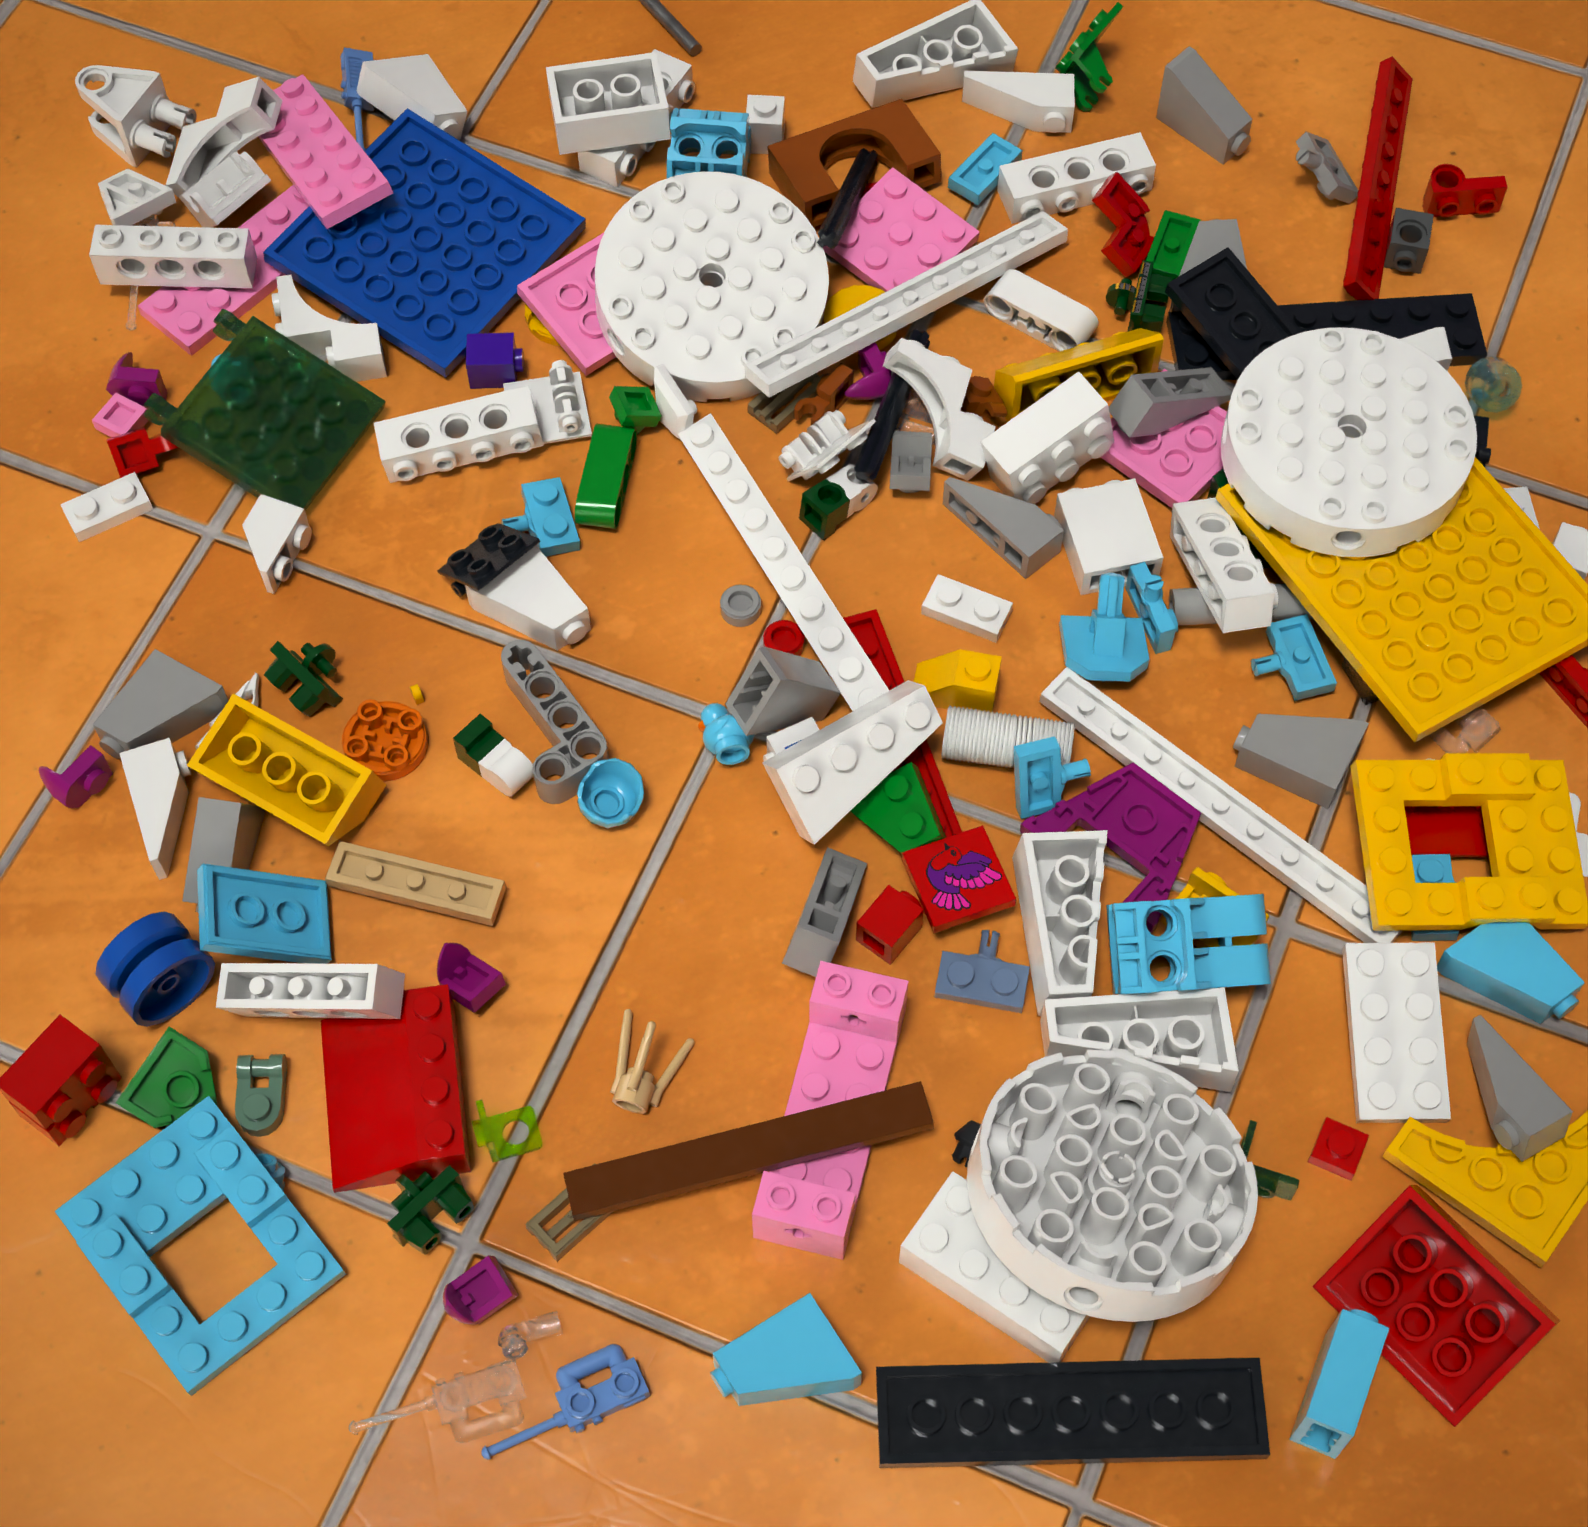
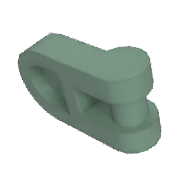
M271 1054L269 1059H255L254 1055H239L236 1067V1119L243 1131L251 1136L261 1137L269 1135L279 1127L284 1115L287 1077L285 1054ZM255 1077H269L268 1088H254Z

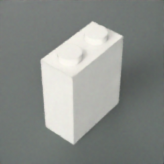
M1135 478L1124 481L1111 480L1103 485L1083 489L1078 487L1071 488L1057 494L1054 517L1059 521L1062 529H1064L1062 542L1080 595L1099 592L1100 576L1106 573L1123 575L1125 587L1130 566L1146 562L1151 575H1160L1163 555Z

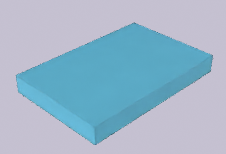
M204 863L198 868L200 951L309 964H328L332 960L326 881Z

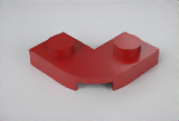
M1115 172L1106 179L1092 201L1117 227L1101 251L1125 277H1128L1137 271L1142 260L1149 253L1154 237L1150 236L1148 222L1145 214L1150 211L1149 207L1118 172Z

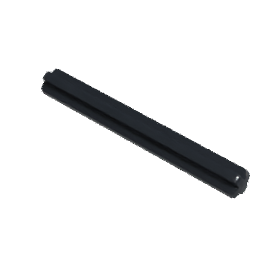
M863 148L858 152L818 231L819 239L817 243L820 247L828 246L830 249H833L838 245L876 168L878 154L874 149L868 151Z
M914 329L909 333L907 340L918 341L926 349L930 345L929 334L926 331L920 332ZM894 372L874 418L876 422L869 430L868 438L864 442L854 467L855 477L860 481L872 482L876 478L912 389L902 377Z

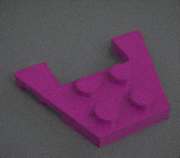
M1133 762L1087 786L1085 792L1068 801L1063 799L1057 802L1054 808L1036 818L1033 815L1025 819L1021 823L1020 832L1022 834L1071 832L1076 826H1081L1086 831L1108 830L1106 846L1146 876L1123 903L1167 900L1197 827L1201 812ZM1153 911L1147 918L1146 926L1151 933L1157 927L1161 917L1160 912Z

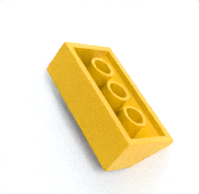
M1143 328L1128 332H1118L1108 338L1091 343L1083 342L1067 350L1046 353L1039 358L1019 364L1011 363L995 370L994 388L1007 409V415L1004 417L1006 422L1013 419L1077 372H1080L1105 401L1115 399L1132 374L1158 372L1164 342L1162 334Z
M232 694L187 764L192 770L328 847L364 822L386 787V784L369 768L235 694Z

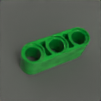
M596 423L576 499V524L617 529L636 451V429Z

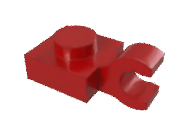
M145 427L106 439L120 478L133 472L137 474L158 467L156 454L182 446L176 429L149 438Z

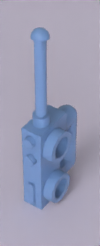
M344 47L340 56L342 70L340 87L343 88L341 99H344L345 107L354 111L356 141L365 151L361 111H373L374 106L360 97L356 90L362 63L364 61H373V52Z
M610 1344L560 1367L556 1372V1379L561 1390L556 1392L555 1396L562 1411L553 1414L554 1417L489 1447L485 1445L481 1450L482 1457L490 1460L491 1456L556 1426L560 1428L568 1425L570 1432L576 1431V1433H580L585 1430V1426L594 1423V1425L603 1422L602 1418L650 1397L649 1390L635 1358L627 1360L619 1345ZM606 1367L610 1368L611 1378L590 1388H581L578 1380Z

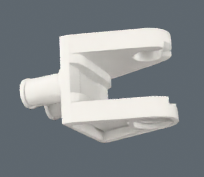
M92 65L83 68L75 78V84L80 97L95 110L91 116H88L93 133L133 167L137 168L150 150L163 157H170V152H174L177 141L175 135L166 133V130L170 125L182 130L183 126L196 122L197 115L194 109L170 101L161 75L158 72ZM90 80L92 82L101 81L105 83L104 86L97 90H90L85 87ZM104 117L110 123H100L99 120Z

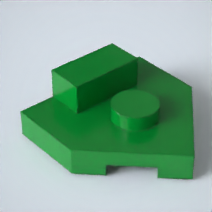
M169 1026L118 1098L116 1104L153 1128L169 1126L208 1096L218 1107L208 1051Z

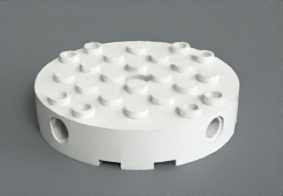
M702 171L672 176L648 186L633 196L615 214L602 236L597 251L595 263V303L598 322L606 342L621 363L636 377L650 386L654 384V368L664 364L687 400L707 402V399L730 398V401H736L761 393L760 389L745 378V364L822 325L828 296L829 274L826 255L823 247H820L817 243L819 237L806 216L789 199L773 188L748 177L732 173Z
M1340 327L1322 328L1292 335L1276 342L1256 356L1244 369L1232 391L1221 437V459L1228 483L1231 488L1235 487L1245 502L1244 508L1266 529L1269 530L1273 527L1291 537L1290 543L1310 551L1341 557H1369L1392 553L1397 550L1398 546L1414 540L1419 542L1432 534L1443 524L1446 516L1456 506L1474 463L1477 448L1476 423L1467 397L1450 373L1437 361L1415 346L1377 331Z
M1086 1050L1085 1055L1063 1057L1061 1052L1028 1064L1025 1071L1013 1079L1009 1078L991 1100L971 1148L967 1166V1187L972 1212L985 1240L1001 1262L1024 1284L1043 1297L1072 1311L1100 1319L1137 1322L1166 1318L1197 1305L1221 1284L1252 1230L1258 1202L1257 1179L1253 1163L1247 1162L1246 1156L1239 1144L1242 1139L1241 1135L1220 1107L1214 1110L1196 1094L1198 1087L1179 1074L1159 1064L1133 1055L1107 1050Z

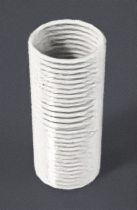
M950 705L947 710L941 757L947 760L950 758L951 761L954 759L955 761L963 760V762L967 761L968 763L971 761L976 764L984 763L986 765L988 763L989 766L991 764L993 766L997 765V767L1005 766L1007 768L1009 766L1011 769L1014 765L1013 746L1055 736L1061 748V763L1063 765L1070 763L1075 724L1073 722L1071 724L1070 722H1061V720L1058 722L1052 719L1050 721L1044 718L1037 719L1036 717L1033 719L1031 716L1027 718V716L1022 717L1016 714L1011 716L1010 713L1008 715L1006 713L1002 714V712L994 713L992 711L990 713L989 710L987 712L985 710H973L972 708L969 710L968 707L965 709L964 707L956 708V706L952 707Z

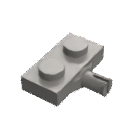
M1305 132L1296 141L1300 148L1296 155V161H1299L1298 164L1305 165L1314 172L1319 181L1317 187L1326 198L1330 200L1335 198L1350 204L1358 196V189L1330 142L1325 138Z

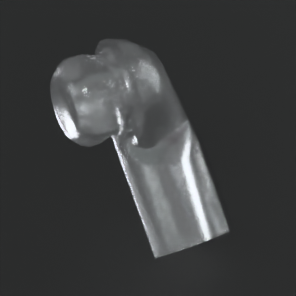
M550 1312L504 1327L498 1336V1345L502 1347V1354L508 1359H519L526 1354L528 1344L563 1334L558 1312Z

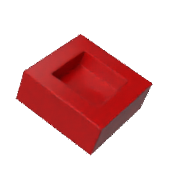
M1326 1117L1308 1163L1351 1181L1369 1135Z

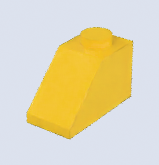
M959 649L917 663L913 682L925 685L935 707L948 709L951 705L952 707L956 706V708L964 707L966 709L968 707L969 710L971 708L973 710L977 709V711L985 710L987 712L989 710L991 713L999 682L1002 656Z

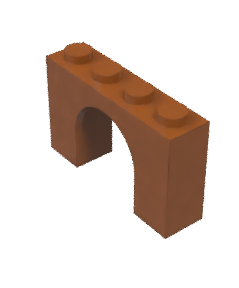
M903 99L767 146L769 174L782 194L798 207L813 227L822 225L839 192V189L826 172L827 168L841 159L857 156L858 152L863 148L868 151L874 149L878 154L877 160L885 163L890 169L892 167L920 188L941 182V153Z

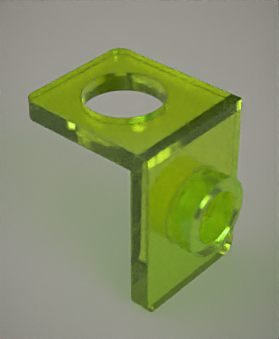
M483 1100L476 1101L480 1119L472 1121L476 1141L479 1148L483 1146L488 1147L493 1163L542 1148L541 1136L534 1110L531 1106L488 1117ZM521 1121L528 1126L529 1135L524 1142L509 1144L504 1140L503 1130L510 1122Z

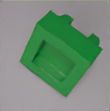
M614 386L609 399L615 410L614 416L619 420L621 426L636 429L637 435L645 427L657 426L662 415L649 387Z

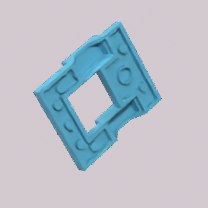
M210 1096L203 1099L55 1210V1213L77 1241L76 1243L191 1396L346 1275L339 1263ZM228 1198L276 1261L277 1265L200 1324L151 1259V1256Z

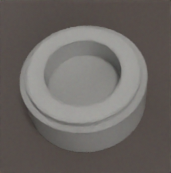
M735 585L728 588L720 599L721 615L727 623L736 627H745L753 624L761 614L760 595L754 588L747 585Z

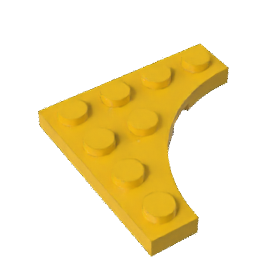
M1588 1110L1576 1121L1568 1125L1565 1137L1523 1162L1511 1150L1504 1148L1502 1145H1497L1496 1148L1467 1145L1465 1140L1442 1134L1412 1117H1409L1382 1157L1542 1268L1588 1201Z

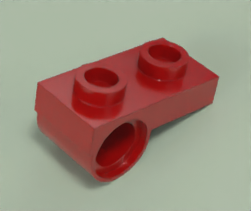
M1440 164L1431 172L1423 197L1424 213L1434 214V217L1499 212L1508 188L1505 176L1465 178L1463 171L1459 167L1452 164Z

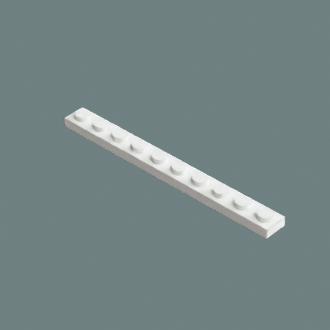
M1041 211L745 364V378L770 398L1002 276L1007 270L1015 269L1067 241L1068 228L1044 211Z
M708 414L692 424L687 430L678 433L681 441L851 710L854 711L890 691L712 414Z
M1066 667L1041 693L1040 703L1064 721L1070 722V724L1073 722L1075 729L1125 766L1133 762L1200 811L1199 821L1364 943H1393L1402 931H1373L1368 891L1365 884L1073 670Z

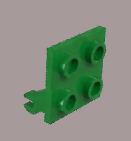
M1119 2L1109 13L1103 9L1088 26L1090 29L1085 33L1082 32L1070 46V51L1067 52L1055 67L1062 74H1074L1076 105L1084 112H1090L1093 108L1085 99L1096 105L1098 96L1095 92L1104 93L1107 89L1105 85L1110 86L1113 82L1096 44L1124 7Z

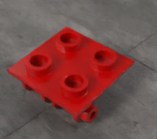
M1405 806L1411 855L1450 854V857H1489L1481 806Z

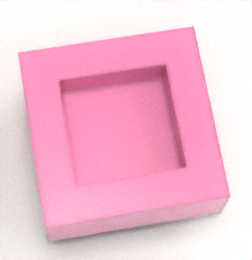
M115 393L92 419L96 430L112 438L142 428L151 417L146 407Z

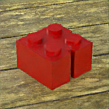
M59 1014L0 1077V1091L9 1100V1103L20 1117L57 1146H60L67 1138L75 1136L82 1129L88 1116L85 1112L90 1107L95 1108L99 1103H104L114 1094L122 1077L101 1045Z

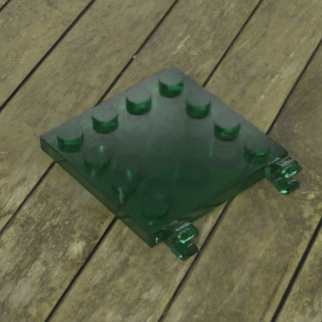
M222 309L214 319V323L217 325L213 332L221 339L232 342L178 408L168 403L163 397L153 393L144 403V407L147 408L144 417L156 425H163L161 428V436L255 497L259 498L260 494L306 510L382 412L386 401L256 317L252 316L245 324L228 310Z

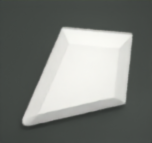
M660 364L654 368L656 404L662 415L660 421L674 436L680 439L678 433L687 430L693 424L694 414L697 413V406L693 400L686 399L664 364Z

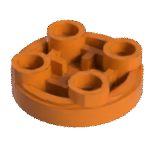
M369 699L359 704L357 712L347 722L342 735V747L345 756L372 770L382 781H391L408 775L419 766L427 751L428 736L421 714L417 710L399 702H378Z

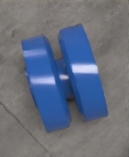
M164 911L149 914L133 922L117 934L104 949L97 961L95 975L113 997L119 998L122 1008L137 1025L148 1027L167 1021L191 1005L205 990L213 977L215 962L207 951H200V943L191 939L188 929L174 914Z

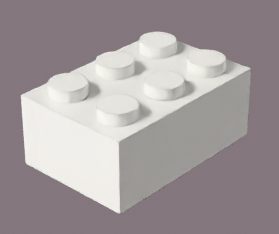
M657 52L546 67L549 98L559 155L671 139L669 108Z
M1077 372L980 442L990 478L1003 494L1035 504L1045 496L1047 490L1058 482H1065L1071 479L1077 473L1079 467L1092 458L1097 459L1103 456L1114 443L1108 403L1080 372Z

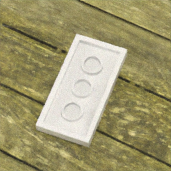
M1435 942L1345 943L1342 947L1356 1123H1406L1409 1117L1414 1118L1420 1123H1447L1451 1119Z

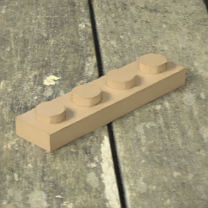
M339 841L325 877L326 883L330 887L489 926L494 924L506 890L504 880Z

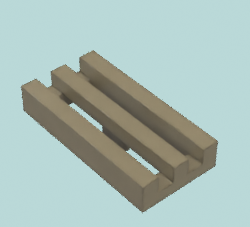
M815 373L770 398L763 392L759 393L748 403V413L777 434L794 418V408L798 401L804 398H814L818 395L816 388L824 374L819 376ZM808 382L811 383V385L802 394H800L792 403H790L781 413H779L774 419L771 418V416L783 405H787L794 398V395L799 390H801Z
M567 1188L525 1224L526 1229L532 1236L534 1235L538 1239L539 1243L550 1252L557 1262L612 1213L608 1212L583 1219L558 1243H555L554 1240L576 1222L572 1216V1211L570 1210L547 1232L542 1227L570 1203Z

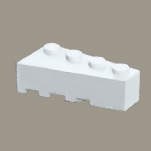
M970 0L856 55L852 82L872 108L899 99L904 101L962 88L964 71L1013 72L1018 47L981 0Z
M907 680L762 763L799 836L815 845L943 722L925 685Z
M1108 830L1023 833L1012 856L1038 1016L1042 1014L1045 999L1089 997L1093 993L1098 943L1096 936L1101 911L1100 891L1105 865L1103 858Z
M1225 987L1044 1000L1040 1024L1045 1057L1060 1052L1063 1057L1085 1055L1086 1050L1092 1049L1120 1052L1159 1064L1179 1074L1196 1087L1226 1092L1232 1091L1239 1069Z

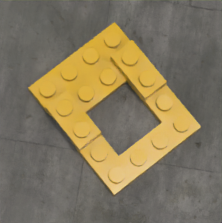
M1445 753L1440 760H1355L1350 766L1373 931L1463 930L1492 922H1529L1538 929H1585L1588 927V901L1564 760H1530L1529 753ZM1405 806H1481L1492 877H1464L1458 883H1416Z

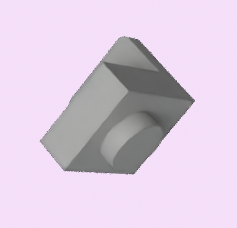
M894 431L892 436L890 489H899L905 493L930 491L931 433Z

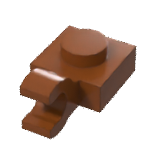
M840 363L831 374H825L817 385L816 393L818 395L814 398H804L797 402L794 408V419L798 421L804 414L812 413L814 415L811 418V425H813L826 412L839 410L849 399V397L844 395V392L853 384L854 370Z
M980 376L970 377L961 410L964 413L969 412L979 415L983 418L984 422L996 426L995 431L999 429L996 417H1006L1007 415L1004 402L989 378Z

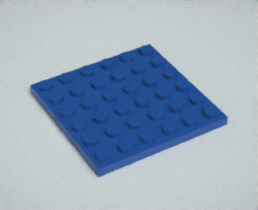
M407 108L365 150V153L388 180L393 194L329 229L325 228L309 206L263 252L265 262L285 275H292L293 280L361 324L377 323L380 336L446 378L466 357L467 334L488 333L521 298L517 294V285L550 266L586 228V219Z

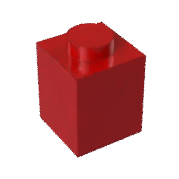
M888 885L856 922V941L891 965L922 928L924 909L912 894L907 891L899 892Z

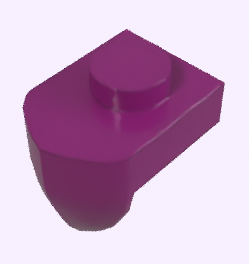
M876 342L858 351V367L863 378L852 384L844 392L845 396L856 400H874L884 396L892 377V371L883 366L887 353L885 351L880 352Z
M128 352L118 359L110 373L106 388L112 396L118 393L142 406H164L168 394L158 369L133 367L132 352Z
M91 745L61 775L48 767H39L40 777L47 790L55 799L69 808L82 806L93 794L99 793L113 775L104 755Z
M444 943L437 962L438 982L440 985L448 984L453 1000L475 1013L506 985L503 975L500 971L472 955L468 948L463 945Z
M488 1255L445 1286L443 1305L445 1312L453 1319L464 1324L477 1325L519 1295L496 1257Z

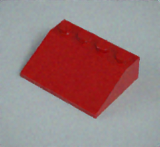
M444 984L403 990L400 1019L327 1018L321 1020L334 1193L396 1184L395 1180L402 1174L411 1181H415L424 1171L432 1178H436L449 1165L458 1174L470 1173L471 1162L456 1012L449 985Z
M1417 1184L1409 1185L1312 1286L1339 1313L1342 1309L1348 1311L1352 1309L1363 1310L1374 1315L1379 1320V1324L1389 1327L1381 1355L1454 1427L1560 1322L1545 1305Z

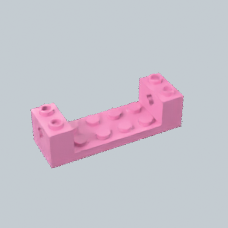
M820 961L809 1002V1025L784 1116L886 1090L906 1011L909 981ZM872 1145L769 1172L763 1171L752 1212L753 1238L843 1260Z

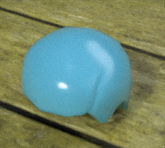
M617 758L599 760L593 763L578 786L577 803L580 812L591 823L605 828L628 823L638 812L644 798L642 776L631 763Z

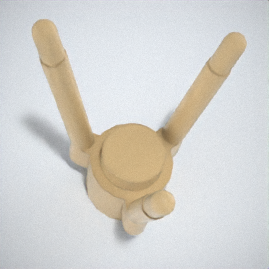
M626 1009L621 1027L616 1075L610 1093L614 1094L612 1102L615 1105L634 1113L644 1114L647 1112L649 1105L658 1107L663 1091L687 1057L695 1042L692 1038H688L656 1085L652 1083L654 1076L643 1070L656 1028V1023L650 1021L642 1038L634 1067L628 1068L626 1074L633 1015L632 1010Z

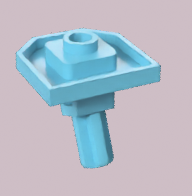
M1106 573L1100 576L1097 610L1092 609L1091 616H1060L1059 628L1065 666L1087 680L1130 682L1148 668L1150 658L1142 618H1128L1122 613L1125 578L1120 574Z

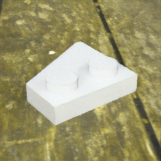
M128 168L98 183L100 194L112 225L132 226L147 217L161 214L163 209L176 203L172 188Z

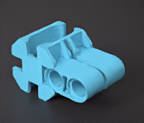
M674 108L670 122L671 145L667 151L666 179L676 175L702 171L732 173L747 177V166L750 163L751 153L749 113ZM689 152H700L697 157L685 156ZM721 154L735 155L726 159L719 158Z
M1264 894L1138 901L1106 905L1113 994L1271 984L1268 943L1232 946V937L1267 934ZM1153 911L1160 912L1166 918V930L1160 936L1151 934L1146 926L1147 918ZM1218 938L1219 947L1193 948V939ZM1157 956L1166 958L1170 965V973L1163 981L1154 979L1150 972V964Z

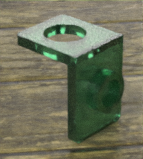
M1253 1120L1249 1121L1241 1142V1148L1246 1159L1257 1124ZM1254 1165L1258 1196L1264 1198L1277 1196L1286 1200H1292L1300 1180Z

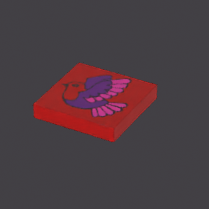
M983 825L902 852L903 864L933 933L1016 905V897Z

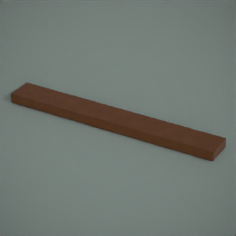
M920 1081L564 1172L563 1175L574 1221L760 1174L763 1171H772L934 1129V1122L922 1082Z

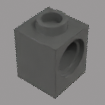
M1401 208L1395 209L1389 229L1384 261L1385 268L1421 273L1429 250L1434 214Z

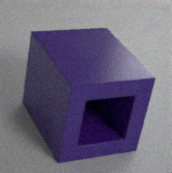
M514 332L467 334L466 369L470 389L504 388L503 383L516 382L517 372H524L523 348H516Z

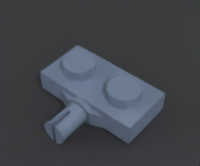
M982 930L978 954L964 955L942 951L935 998L1022 1013L1030 966L1008 963L996 958L1000 933L992 931L991 943L988 947L990 930Z

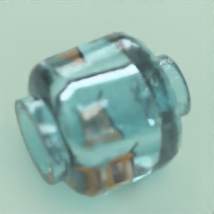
M1490 356L1482 358L1474 363L1466 374V393L1484 411L1501 412L1514 405L1520 397L1522 389L1521 376L1509 362L1500 357Z

